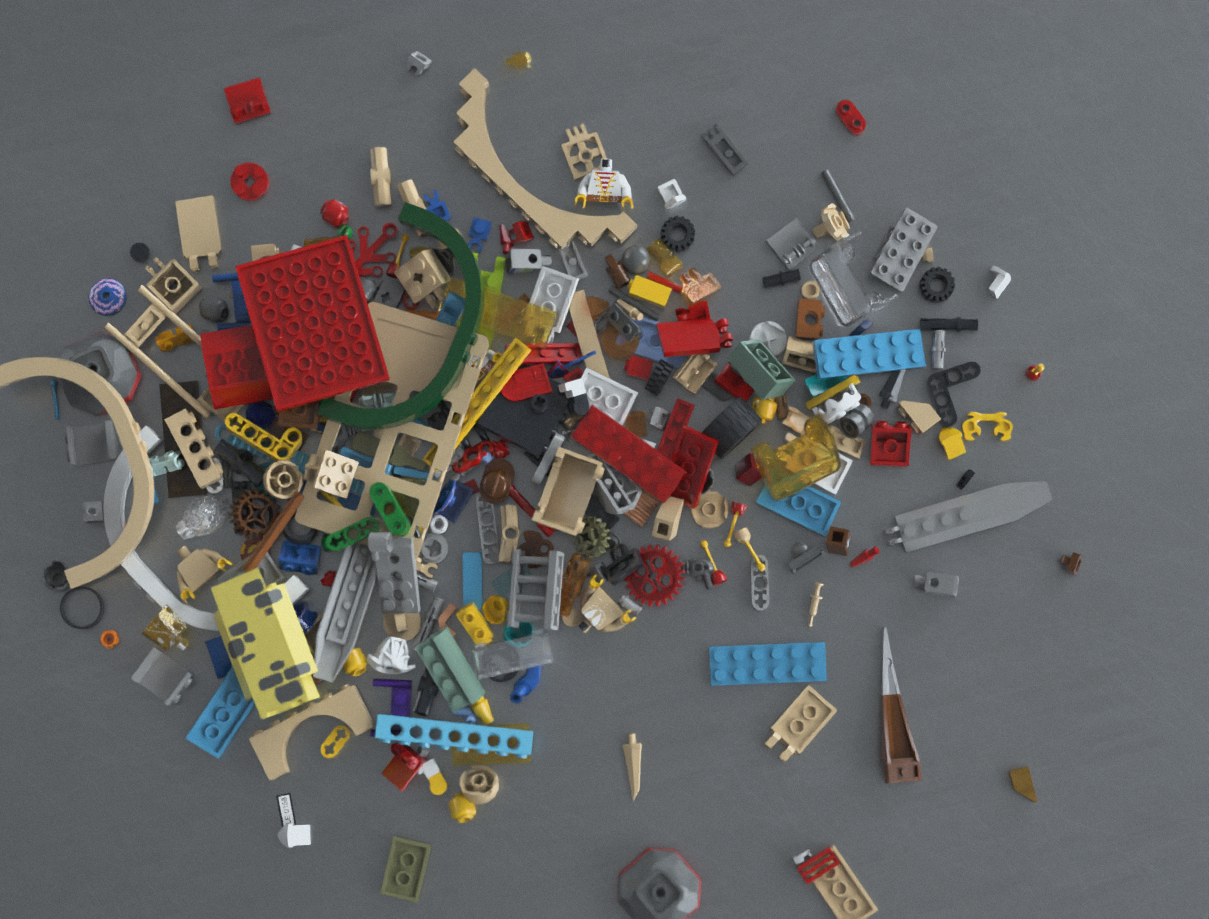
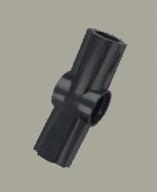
M221 439L213 452L230 463V468L234 473L243 474L256 487H259L263 483L265 472L253 462V455L248 450H238L224 439Z
M426 666L424 674L419 681L418 695L415 700L413 713L429 717L434 697L437 696L439 688Z

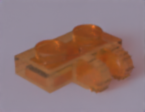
M693 267L689 269L690 277L685 272L680 274V280L685 286L681 289L680 293L690 306L718 292L722 287L711 272L702 277L697 269Z

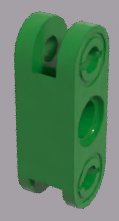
M382 482L374 483L369 489V494L389 531L398 537L406 536L410 531V523L393 492ZM388 505L394 506V511L391 514H386V507Z

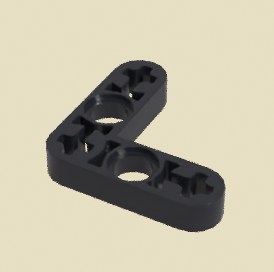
M973 361L934 373L927 379V387L936 413L941 418L939 422L942 426L951 427L957 422V414L948 388L977 378L981 372L978 363ZM969 366L976 368L974 375L967 373L964 375L965 379H963L960 368H962L963 372L967 371ZM951 371L958 373V381L953 382L949 379L948 375ZM933 378L940 380L938 384L939 390L944 389V391L938 392L935 395L934 392L937 391L935 385H931ZM939 395L947 398L946 405L941 406L937 403ZM950 406L947 413L949 416H953L951 423L943 420L946 414L945 411L941 413L940 409Z

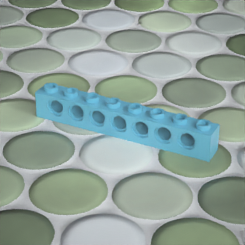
M378 714L375 738H380L379 742L391 743V740H399V744L402 745L418 742L420 747H430V744H436L438 749L449 750V746L457 747V751L468 752L469 748L476 749V753L488 754L489 750L496 751V755L507 756V753H515V757L527 758V755H531L534 731ZM394 724H398L401 727L400 735L392 734L391 727ZM414 726L419 727L421 730V735L417 738L413 737L410 733L411 728ZM432 729L440 731L439 739L434 740L430 737ZM451 731H457L460 734V739L457 742L449 739ZM471 733L478 734L479 742L477 744L469 742L468 737ZM491 735L497 736L499 739L498 745H489L488 737ZM514 737L518 740L516 748L508 747L507 740Z

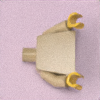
M186 546L181 547L176 553L183 561L177 565L178 571L176 575L181 592L180 596L183 601L188 603L187 598L189 596L195 599L193 593L196 594L221 571L226 572L224 566L226 564L232 565V563L216 551L205 548L202 550L196 549L191 553Z

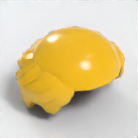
M501 595L489 597L482 607L485 619L491 624L505 622L507 612H509L508 600Z

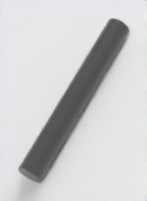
M828 169L823 171L821 174L848 223L853 221L855 218Z
M613 285L610 287L608 292L622 299L653 320L657 321L660 314Z

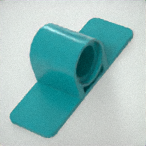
M816 374L805 379L804 382L811 396H818L846 380L847 376L818 379Z

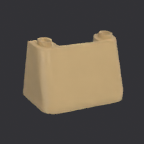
M558 447L555 462H553L532 521L577 536V533L581 534L585 523L582 520L597 478H602L605 468L602 467L603 463Z

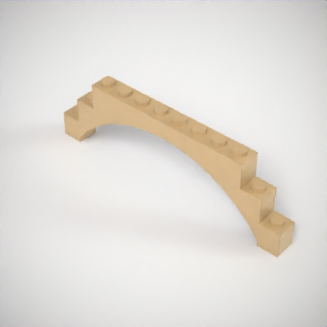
M474 68L459 83L461 89L459 92L466 99H470L456 112L457 122L463 128H468L453 142L456 147L454 150L461 157L465 155L469 159L468 164L474 170L478 168L482 172L481 176L485 181L496 185L494 189L501 196L505 194L509 198V204L515 209L519 208L523 212L521 215L528 222L532 220L536 224L535 229L541 235L546 234L550 238L548 241L555 248L559 246L563 250L578 234L580 235L578 239L584 245L589 244L592 247L607 231L609 232L607 235L614 242L618 240L622 244L637 229V224L624 211L620 215L610 216L575 214L546 204L521 187L498 159L488 135L485 120L486 89L489 87L488 80Z

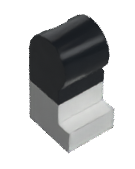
M582 378L558 385L560 393H566L569 402L568 411L572 416H581L589 411V402Z

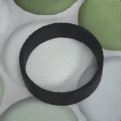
M84 586L75 587L63 596L60 603V614L69 626L77 629H89L98 624L102 619L104 601L101 595L92 588ZM80 589L92 591L100 602V612L97 619L84 627H78L69 622L64 611L68 596Z

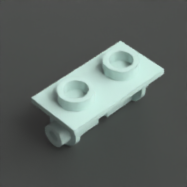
M173 450L168 451L160 457L157 455L150 457L149 461L153 476L181 469L184 466V461L179 458V455L182 453L181 450L177 452Z

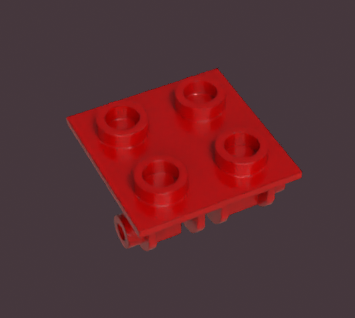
M260 77L224 88L234 124L271 113Z
M394 743L391 745V752L394 754V757L381 774L399 790L403 791L426 760L409 745Z

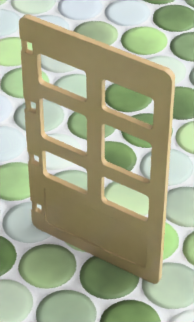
M370 302L368 303L390 377V380L385 382L397 385L398 387L393 406L408 400L413 391L421 392L434 379L445 361L458 327L380 303ZM477 334L478 340L469 352L471 353L469 362L464 364L454 386L442 399L452 403L443 430L440 431L414 422L384 429L372 466L365 468L357 465L353 478L365 482V487L356 510H350L319 500L317 498L319 489L313 487L318 471H313L310 481L306 482L303 490L304 500L297 508L295 520L301 525L332 534L366 517H372L371 511L374 502L370 497L369 489L374 483L382 482L391 491L419 499V505L410 531L406 536H403L413 537L416 526L422 528L419 539L413 537L416 559L420 554L424 537L489 347L487 337ZM473 356L479 358L476 368L470 367ZM352 391L336 395L334 399L354 407L367 408L350 402ZM454 413L460 414L457 425L451 423ZM327 420L316 452L318 457L315 466L319 467L324 450L332 452L341 424ZM399 433L438 445L426 484L423 486L385 473L397 434ZM436 469L441 471L438 481L432 480ZM375 518L380 523L378 532H390L384 520ZM369 521L367 527L362 528L361 525L358 527L362 530L363 535H365L363 530H374L373 526L375 523ZM351 529L348 532V537L351 540L356 539L358 531ZM368 538L358 543L368 546Z

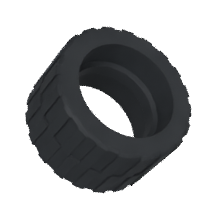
M739 397L724 409L701 433L719 441L715 454L720 459H723L762 422V418Z

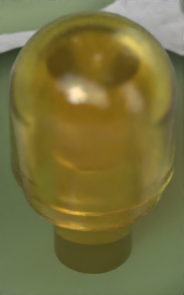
M525 51L516 52L513 54V57L505 58L506 66L514 65L518 68L526 67L532 61L531 55Z

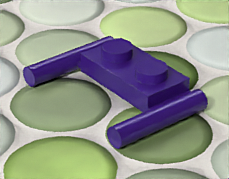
M373 679V686L392 687L391 715L410 717L412 680ZM394 724L391 727L392 734L400 735L401 727L398 724ZM371 729L370 737H375L376 729Z

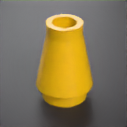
M481 697L471 705L470 709L482 721L484 726L494 721L487 698Z

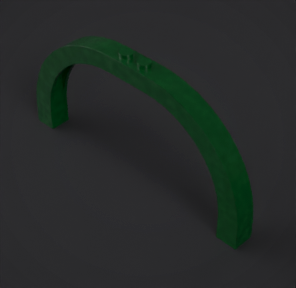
M407 202L404 203L400 212L399 222L402 225L424 232L439 240L454 254L460 265L466 292L463 316L441 369L434 379L412 398L384 408H360L329 397L323 399L317 414L322 418L347 427L363 430L388 429L406 424L423 416L433 409L452 389L464 364H467L470 360L471 353L469 352L471 347L475 346L478 340L477 332L482 320L485 296L482 274L472 250L457 230L443 218Z

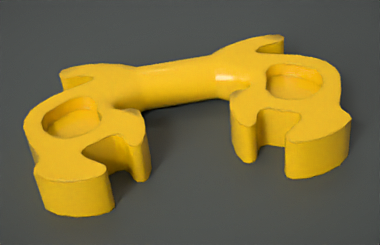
M969 412L967 416L972 418L964 421L961 429L964 434L963 438L967 441H973L975 438L971 434L976 433L977 436L981 434V428L976 423L980 421H993L997 423V426L993 428V435L996 436L1000 433L1003 437L999 440L1007 441L1011 438L1010 433L1013 425L1010 421L1001 418L1007 415L1004 412L994 414Z

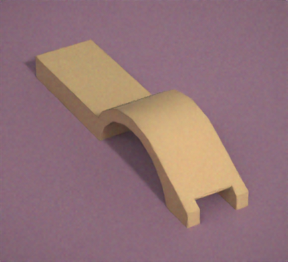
M788 406L787 410H789L786 420H782L781 424L856 459L860 458L867 441L859 437L855 439L848 438L839 428L821 423L803 414L798 409Z

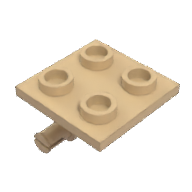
M324 450L320 465L317 467L315 464L318 455L310 453L308 463L304 466L306 469L302 479L310 481L313 471H318L313 484L314 488L347 499L358 462Z

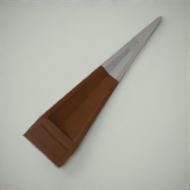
M882 627L881 764H884L885 783L922 781L921 762L900 695L887 629Z

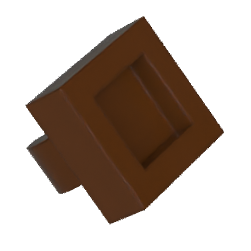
M1073 552L1071 558L1062 555L1060 563L1068 566L1067 571L1069 574L1077 576L1083 557Z

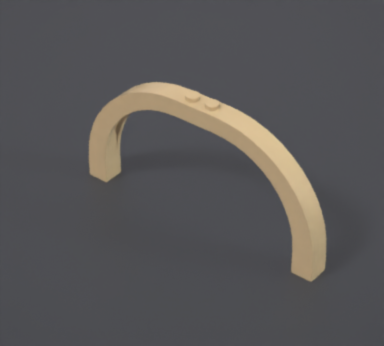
M33 357L18 359L0 365V388L40 375L64 378L82 386L101 402L110 415L132 472L134 484L133 505L124 530L105 552L88 562L64 570L72 589L96 580L116 569L132 554L142 540L151 519L154 504V479L147 455L148 447L145 441H142L139 434L141 433L140 426L134 421L123 398L99 374L81 364L61 358Z

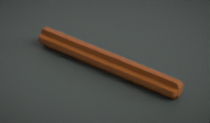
M294 492L242 568L246 573L256 569L304 500V496L301 493Z

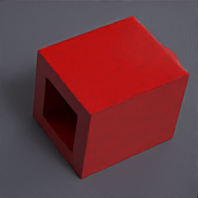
M631 355L630 360L626 359L624 371H627L626 376L647 382L650 377L653 361Z

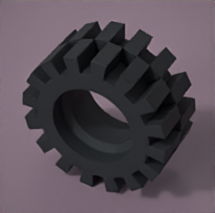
M675 216L674 218L670 217L668 221L664 222L661 228V241L670 251L678 252L681 250L682 252L684 249H688L694 241L695 229L689 219H685L683 216ZM675 227H681L685 231V237L680 241L672 239L670 235L671 230Z
M933 267L927 270L920 280L919 289L922 291V296L924 295L926 300L929 299L933 303L947 300L954 292L955 278L951 276L952 273L947 272L946 268L941 269V267ZM932 279H942L944 289L940 292L933 291L930 287Z
M660 359L644 389L658 396L674 366Z

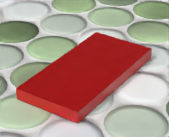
M686 425L681 428L671 460L687 472L670 496L683 499V504L693 509L697 507L719 442L718 440Z

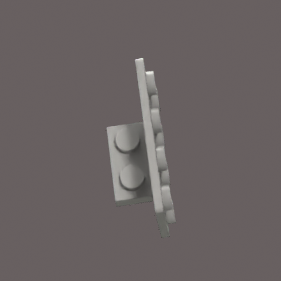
M905 208L898 222L889 227L873 259L876 262L870 274L898 291H904L938 226L911 209Z

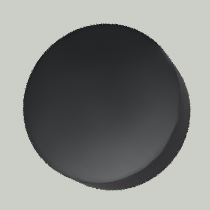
M135 243L130 249V255L136 262H145L150 256V250L144 243Z

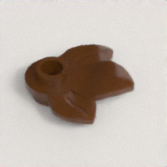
M532 530L523 532L526 542L517 548L525 551V556L548 557L550 551H554L553 544L549 540L543 539L539 532ZM543 545L548 547L545 553L540 550ZM528 564V568L531 569L541 566L538 564Z

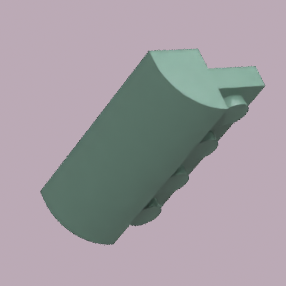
M447 625L414 646L453 713L470 703L472 705L484 696L486 691Z

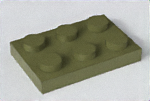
M393 836L380 894L418 903L432 845Z

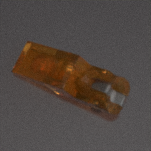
M580 553L572 554L566 572L562 575L559 614L565 617L570 616L574 600L581 594L591 562V558H586Z

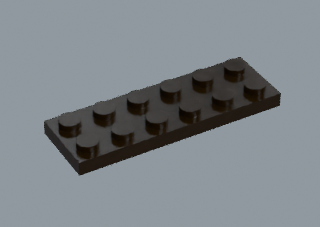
M199 381L177 382L196 400L200 396ZM159 384L165 453L172 450L177 452L180 451V448L165 419L186 409L188 412H193L197 420L195 422L197 429H202V417L196 409L169 385ZM190 426L184 427L182 430L183 436H188L191 433ZM199 443L191 446L192 453H197L200 450ZM181 453L179 458L184 461V466L179 470L167 472L168 498L208 495L207 488L202 489L199 487ZM205 460L200 463L201 470H204Z

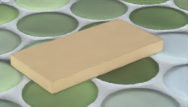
M832 845L830 848L840 864L812 881V883L837 919H867L877 912L878 909L839 851ZM826 853L813 863L809 864L808 866L803 868V870L807 871L811 867L815 866L816 864L830 856L829 853ZM830 860L807 876L810 878L834 861Z

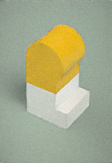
M434 758L423 763L417 772L419 775L425 773L430 782L431 792L435 795L445 793L448 785Z

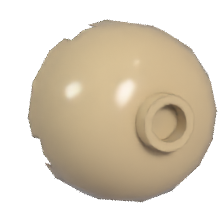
M277 461L265 470L263 485L271 496L278 499H289L294 492L300 491L303 484V475L295 463Z
M474 765L471 767V770L467 772L465 770L459 782L464 797L475 804L490 802L498 792L499 780L497 773L493 771V768L486 765Z

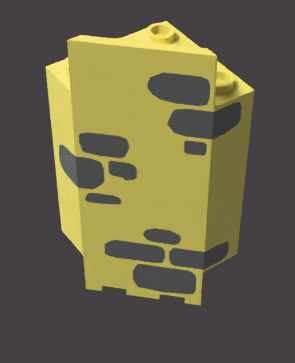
M256 568L212 587L211 591L218 606V611L213 613V617L246 701L254 699L260 718L264 719L318 698L319 694L311 676L318 670L285 585L277 586L276 583L265 586L259 568Z

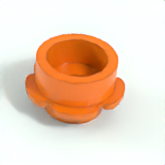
M114 630L103 631L100 638L101 645L108 649L114 648V645H117L119 642L117 632Z

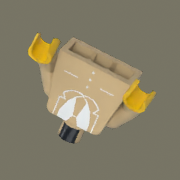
M594 575L582 593L579 605L581 608L580 612L585 618L577 626L584 633L592 626L598 631L601 630L606 633L617 631L627 623L634 621L636 617L632 619L628 617V613L631 610L623 612L600 587L603 579L600 583H597L595 581L597 575Z

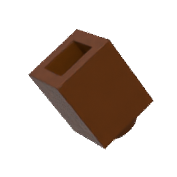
M830 526L826 542L829 553L848 555L852 539L849 529Z

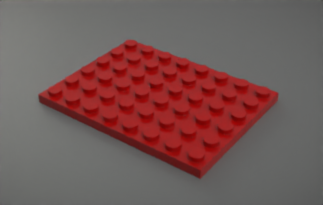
M347 235L235 266L277 412L390 380Z

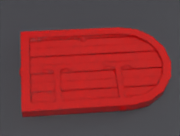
M544 363L516 370L500 390L502 396L509 401L517 402L533 398L537 394L551 393L552 388Z

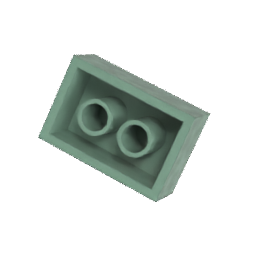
M760 339L740 342L727 357L732 368L743 376V380L751 385L755 390V394L763 400L783 396L796 381Z

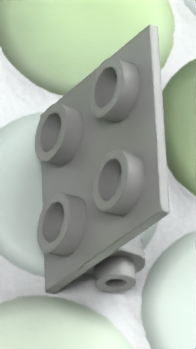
M797 218L766 240L788 270L819 248L815 243L817 242L816 239L808 234Z

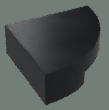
M968 469L956 486L962 490L974 476L975 472Z

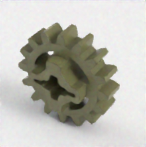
M595 516L583 517L582 522L585 523L581 534L577 533V536L572 535L573 538H576L573 545L578 546L577 552L582 551L581 556H587V558L600 557L601 553H606L604 547H609L607 540H610L611 537L607 536V533L610 530L605 529L607 523H601V518H596Z

